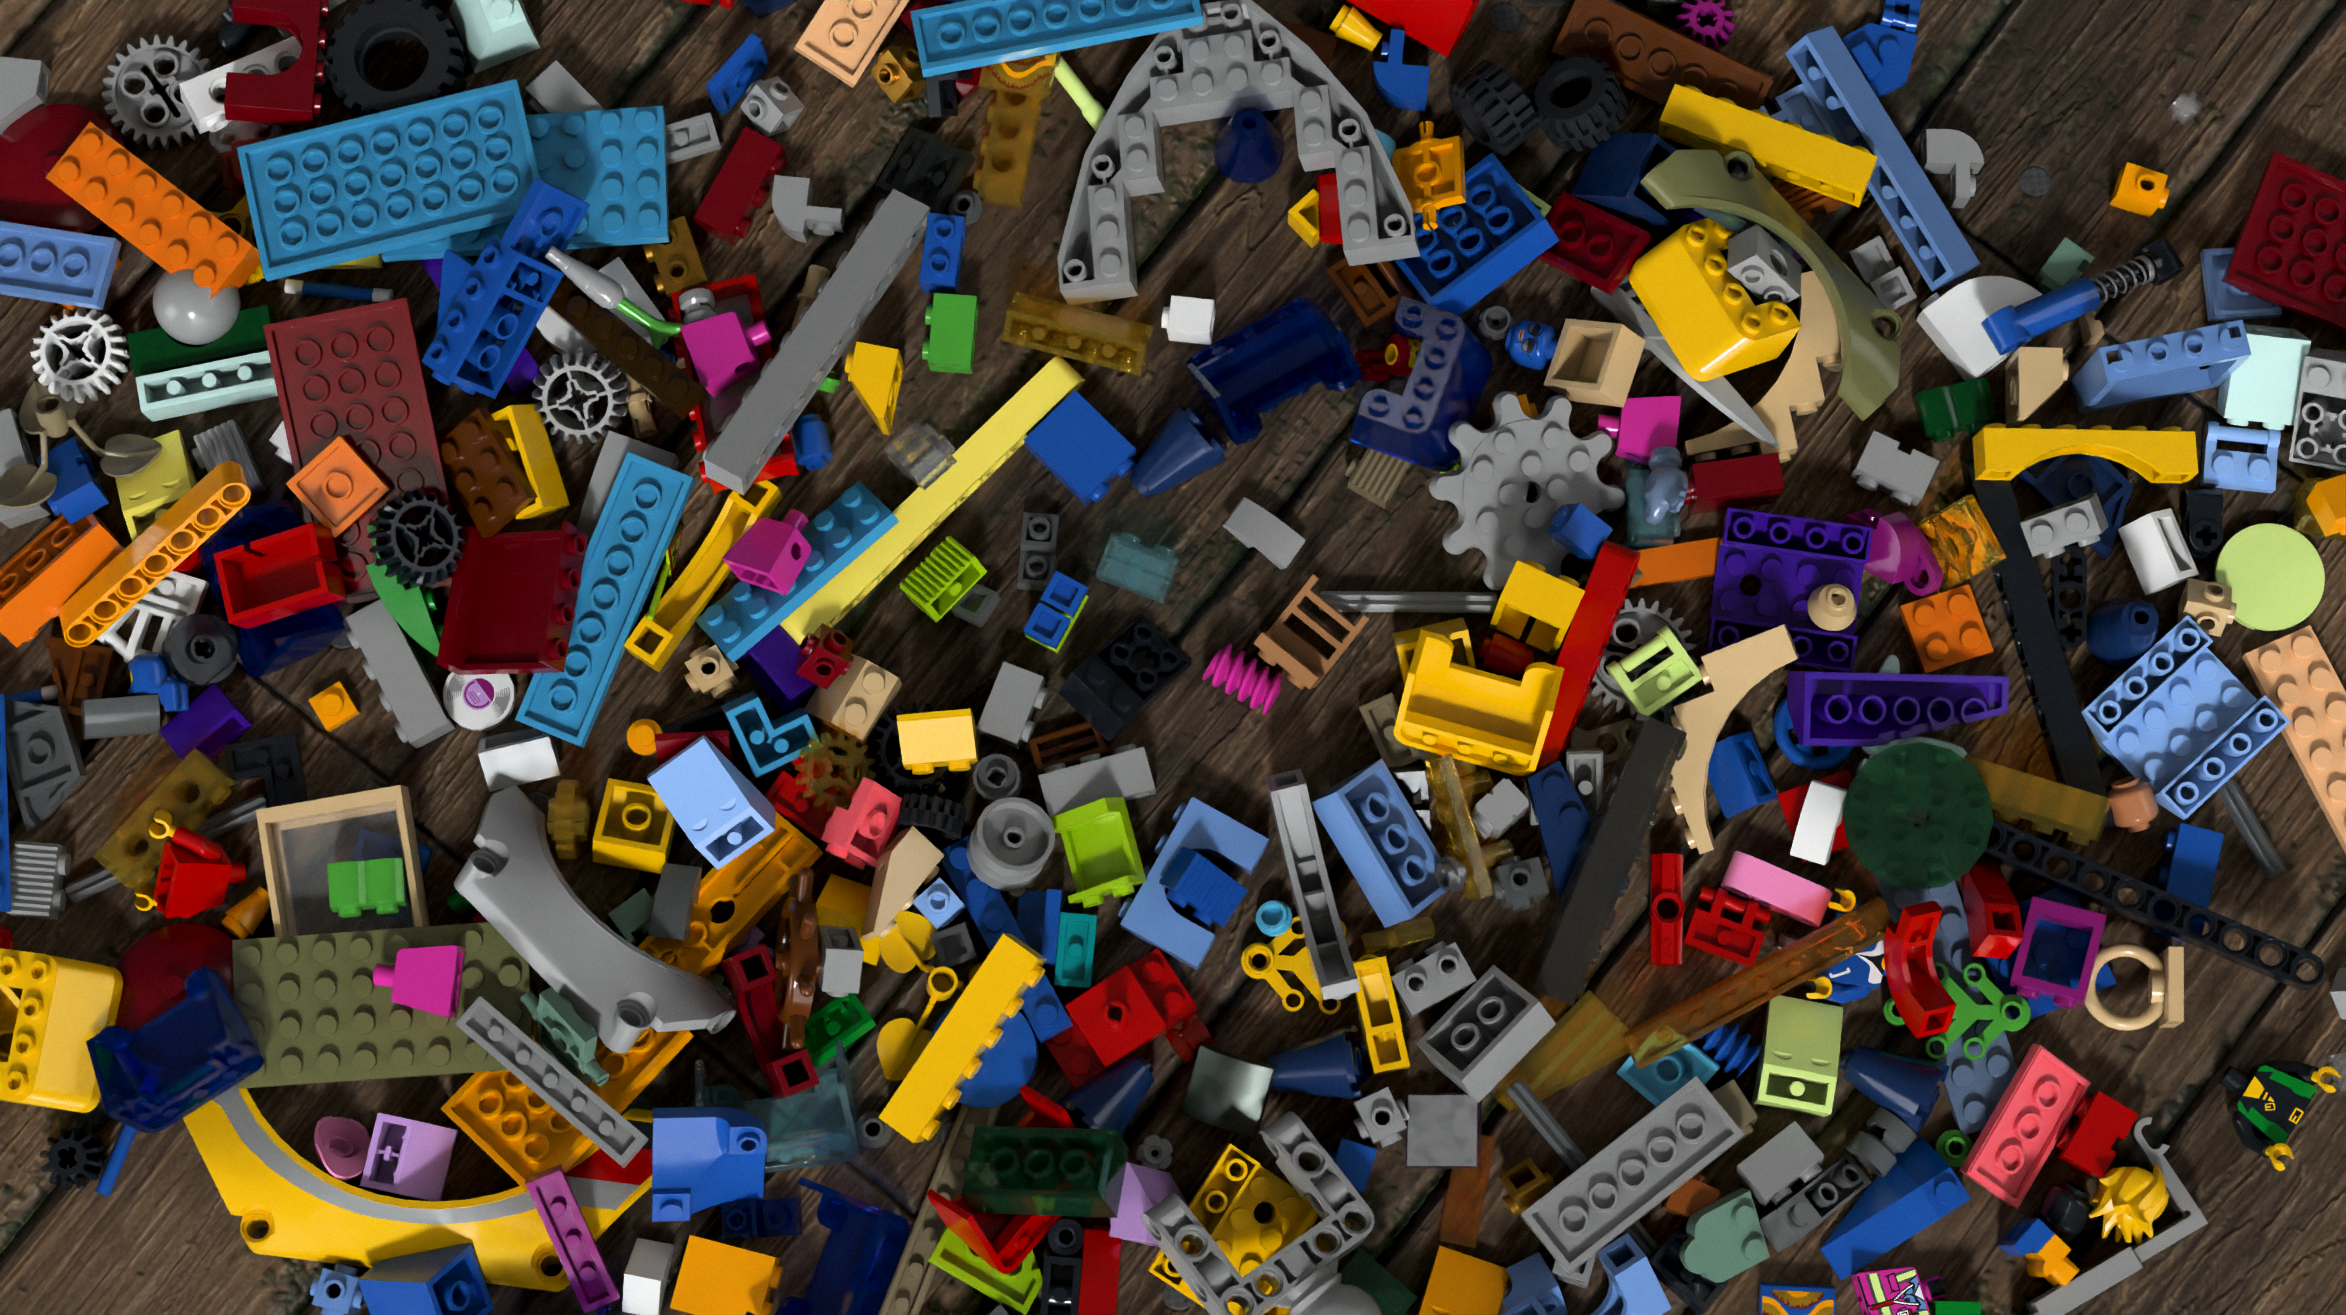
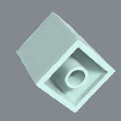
M453 0L449 10L474 73L540 48L522 0Z
M2244 323L2251 355L2219 386L2217 412L2223 418H2227L2226 423L2232 425L2248 426L2249 421L2263 422L2262 427L2274 430H2284L2285 425L2294 426L2304 358L2310 351L2311 340L2296 329Z

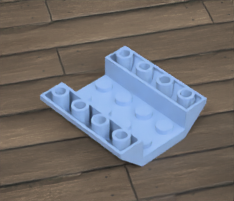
M2189 615L2185 616L2081 712L2098 745L2129 777L2139 776L2141 781L2149 782L2153 788L2156 802L2183 820L2187 819L2291 722L2266 695L2257 700L2207 648L2213 640Z

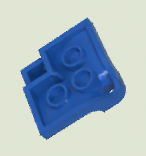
M729 1107L653 1108L651 1162L652 1222L690 1221V1215L714 1205L736 1200L763 1198L765 1154L767 1153L766 1124L749 1112Z

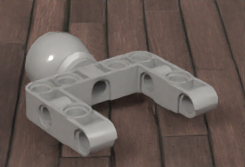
M1287 1112L1259 1133H1262L1265 1144L1276 1157L1275 1163L1300 1197H1306L1322 1218V1221L1243 1278L1177 1194H1170L1141 1216L1149 1234L1210 1315H1234L1227 1307L1229 1302H1236L1242 1306L1244 1315H1264L1275 1306L1290 1309L1289 1315H1382L1379 1305L1370 1294L1355 1285L1342 1284V1273H1337L1338 1261L1357 1248L1372 1231L1375 1223L1374 1214L1330 1155L1294 1112ZM1299 1159L1309 1160L1314 1166V1171L1304 1170L1299 1164ZM1345 1219H1354L1359 1224L1360 1231L1350 1230L1345 1224ZM1316 1239L1326 1240L1331 1246V1252L1321 1251L1316 1245ZM1184 1241L1193 1243L1197 1247L1198 1253L1193 1255L1186 1253L1181 1243ZM1257 1282H1268L1273 1288V1294L1262 1293L1257 1287Z

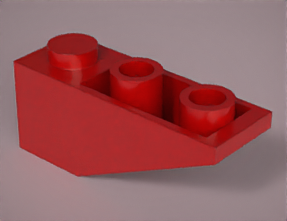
M1961 856L1958 862L1972 956L2008 959L2024 938L2019 905L1996 861Z

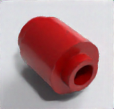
M1494 632L1491 638L1484 637L1477 657L1482 658V667L1510 678L1517 676L1523 679L1525 669L1530 665L1534 652L1526 649L1527 645Z

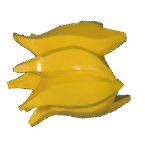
M2154 1164L2153 1173L2139 1167L2112 1168L2106 1172L2104 1178L2099 1179L2100 1183L2097 1191L2092 1197V1202H2098V1204L2088 1216L2093 1218L2103 1215L2102 1238H2106L2110 1230L2116 1225L2115 1242H2120L2123 1235L2125 1241L2131 1243L2133 1234L2139 1246L2143 1243V1231L2148 1237H2153L2152 1222L2162 1214L2168 1204L2169 1193L2166 1190L2164 1176L2158 1164Z

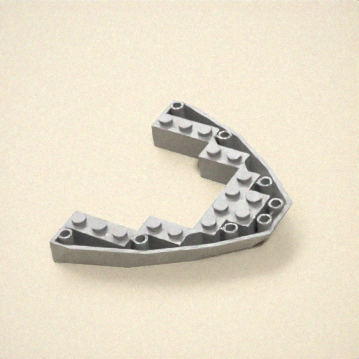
M1225 0L1200 4L1203 16L1202 25L1160 32L1126 76L1084 154L1057 260L1060 292L1069 306L1138 296L1130 197L1165 192L1160 127L1294 107L1298 156L1304 171L1336 169L1343 251L1349 266L1420 257V250L1412 206L1366 111L1308 45L1254 1Z

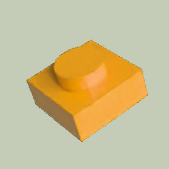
M340 681L308 700L328 732L333 731L360 714L343 683Z

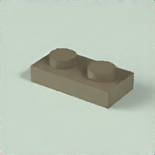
M1393 693L1359 707V711L1380 758L1383 759L1387 767L1410 766L1422 760L1417 748L1402 744L1394 736L1393 731L1399 706Z

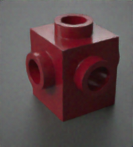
M822 623L813 634L808 633L803 638L799 647L796 674L827 690L840 674L844 676L849 671L854 657L851 655L853 639L847 637L843 632L834 630Z

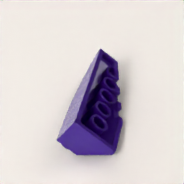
M1788 671L1787 709L1800 745L1873 747L1885 742L1905 739L1917 734L1937 731L1949 726L2008 713L2009 676Z

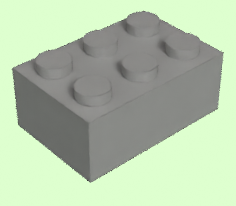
M1493 965L1416 1044L1438 1070L1479 1103L1556 1023L1539 1000Z

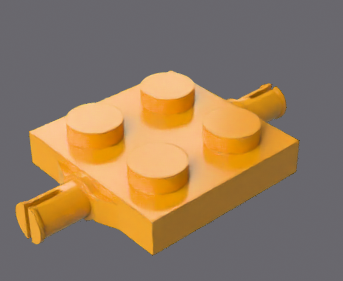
M1422 121L1419 124L1420 140L1409 147L1394 150L1392 167L1412 206L1413 214L1422 213V227L1425 230L1431 231V227L1433 230L1438 227V209L1466 203L1464 142L1459 135L1445 139L1434 138V123L1425 121L1424 124Z

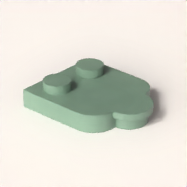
M1740 1188L1693 1213L1686 1227L1688 1239L1682 1244L1679 1253L1680 1260L1688 1271L1700 1274L1703 1278L1716 1283L1724 1282L1769 1258L1770 1255L1751 1191Z

